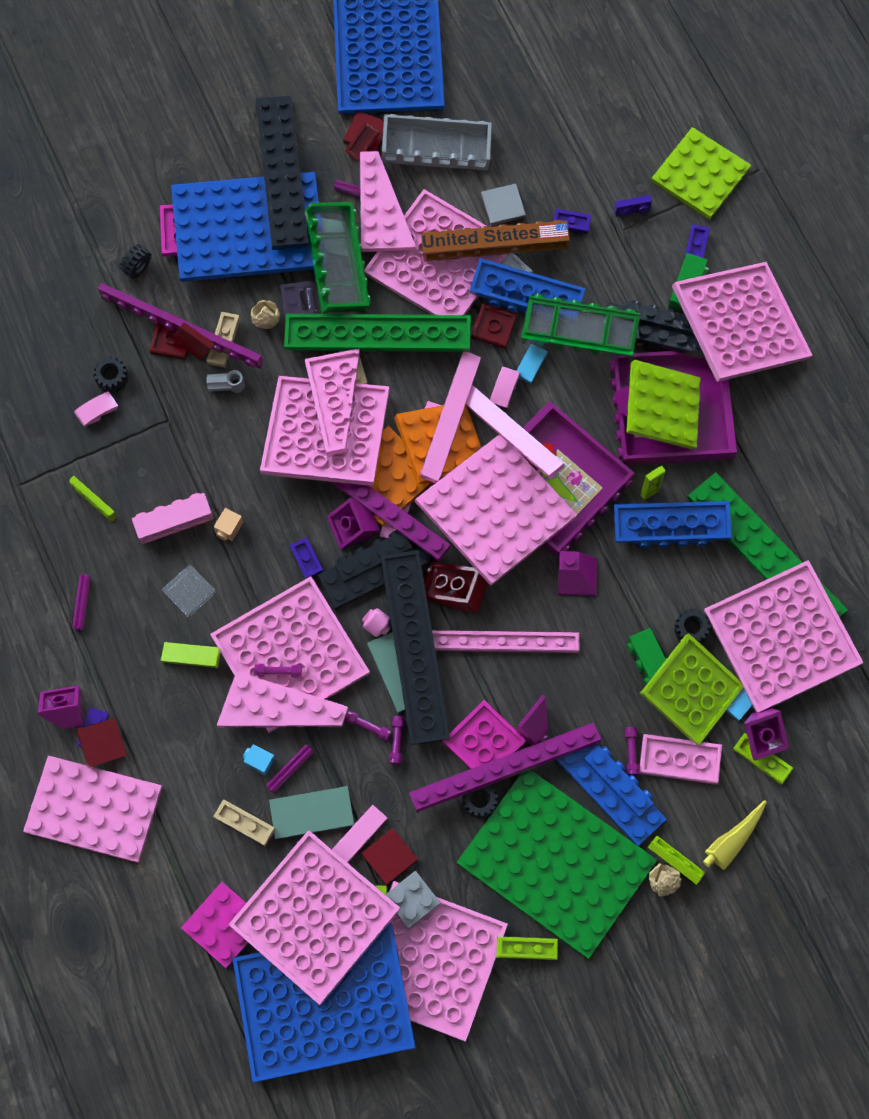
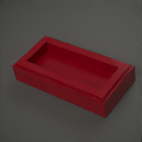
M364 122L345 152L360 162V152H367L380 132L367 122Z

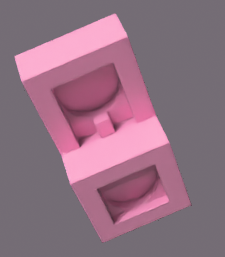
M502 367L490 401L508 408L520 372Z
M106 392L83 404L74 413L85 427L99 421L101 416L117 410L118 404L111 394Z

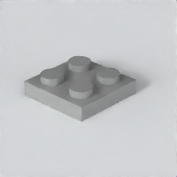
M416 871L385 894L401 908L397 915L408 929L441 904Z

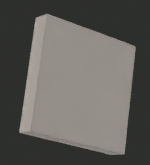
M516 184L481 192L490 226L526 217Z

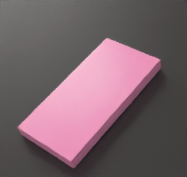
M643 734L639 774L718 785L722 745L705 742L696 745L691 740Z

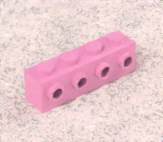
M195 493L188 499L176 500L171 505L159 506L154 511L142 512L132 518L141 545L213 520L204 493Z

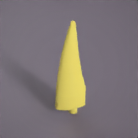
M763 801L734 828L717 838L705 851L708 857L703 863L707 867H710L714 862L723 870L727 868L753 832L767 803L766 801Z

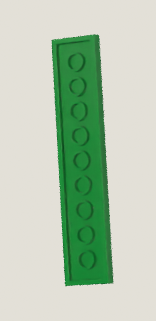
M286 314L284 349L470 352L471 315Z
M716 472L688 495L687 498L691 502L729 501L732 538L728 541L765 580L802 563ZM821 582L840 618L848 609Z

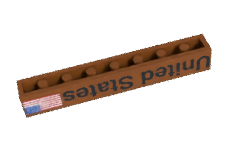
M554 220L552 222L538 221L533 224L518 223L510 226L503 224L498 227L482 226L475 229H447L441 232L427 231L421 233L423 261L568 249L570 241L567 221Z

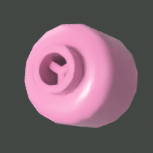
M378 608L370 609L362 619L364 622L363 628L375 637L381 634L385 636L391 628L389 625L390 617Z

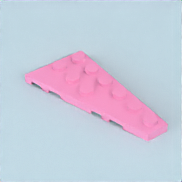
M360 152L362 252L415 251L416 245L379 152Z
M360 349L305 359L327 456L346 452Z
M237 671L216 726L217 728L342 727L348 707Z

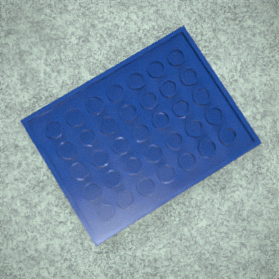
M333 0L338 114H354L357 111L376 113L440 110L445 108L438 0Z
M315 172L300 173L305 210L310 203H319ZM264 176L171 185L180 282L314 269L309 235V247L272 250ZM315 214L318 219V233H322L320 214ZM321 240V251L324 253V268H327L324 241Z
M392 924L386 926L322 1005L314 1001L260 952L232 958L253 1083L416 1048Z

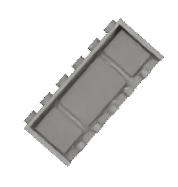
M395 114L384 115L381 160L383 163L488 171L492 123L451 120L448 118L397 116Z

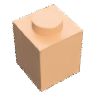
M225 508L214 525V530L217 533L216 536L225 541L226 539L233 541L243 524L242 516Z

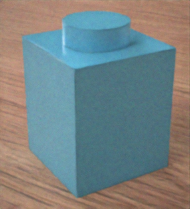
M254 744L251 749L247 748L243 755L245 766L264 776L267 775L275 761L273 754Z

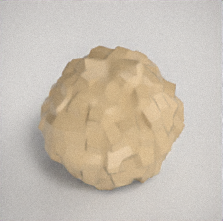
M270 300L257 302L251 309L252 322L256 327L271 329L273 326H276L280 319V313L276 304Z
M659 863L649 873L651 888L659 896L673 894L680 887V872L672 866Z

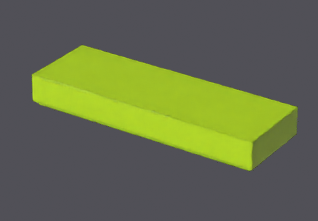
M662 466L646 475L640 494L643 500H647L660 491L665 475V469Z
M75 476L69 480L72 488L109 521L113 522L117 518L115 512Z
M164 642L161 661L163 663L218 668L221 649L219 647Z
M746 733L743 734L733 748L736 753L780 785L783 784L793 770V767L775 754L754 761Z
M656 836L648 846L649 849L696 885L704 876L705 872L660 837Z
M497 937L496 958L557 960L558 939Z

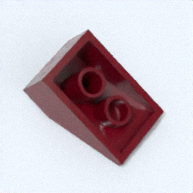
M430 562L424 579L427 600L472 613L478 612L488 584L473 567Z

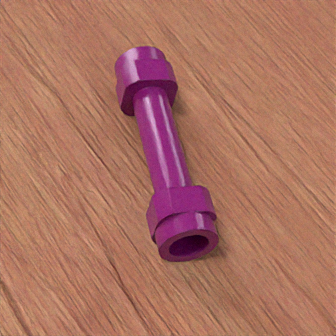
M255 664L254 676L264 677L265 674L291 675L292 678L302 677V665L269 667L265 666V664Z
M348 711L345 722L352 726L356 724L377 734L378 738L387 741L389 739L391 730L384 726L382 728L358 717L357 713Z
M394 716L392 721L394 734L392 753L389 755V764L401 765V732L404 728L405 720L401 716Z
M626 727L625 739L628 742L629 764H627V775L637 776L639 775L635 743L637 728Z

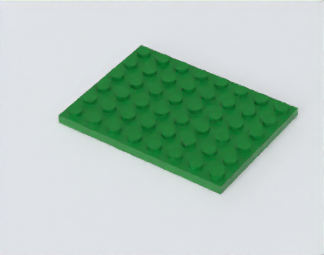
M528 770L521 773L456 864L586 959H589L650 872L657 859L535 772Z

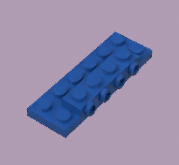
M479 258L469 293L487 298L486 301L492 307L498 308L501 305L507 307V310L516 313L521 311L525 312L526 315L529 296L539 294L548 299L558 297L563 299V301L571 302V300H576L582 303L586 288ZM533 304L531 318L539 316L542 317L543 321L552 323L554 308ZM560 309L559 319L575 324L579 312Z
M729 501L614 505L615 543H634V545H639V548H649L651 544H658L660 548L669 547V544L687 547L688 543H696V546L703 547L711 543L712 540H731L732 538Z
M593 745L557 759L556 761L637 846L644 842L667 820L653 805V796L647 790L642 791L638 787V780L633 775L629 777L624 772L626 769L621 762L613 761L610 757L612 755L605 746L601 748L599 745Z

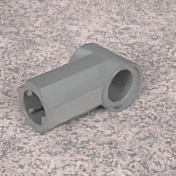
M237 370L230 371L228 374L207 375L208 392L231 390L234 393H239L245 388L244 378L241 372ZM234 380H240L238 383L232 384Z

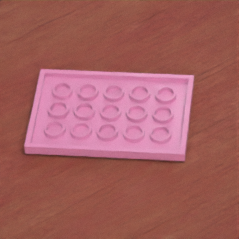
M48 756L23 832L139 863L161 794L162 785L94 767L88 768L86 765Z

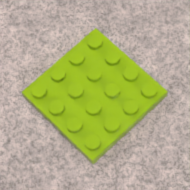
M692 127L653 175L651 182L710 220L750 170L751 164Z
M637 360L632 361L627 433L689 449L697 448L700 377Z
M686 634L640 694L696 745H700L743 689V685L694 637Z

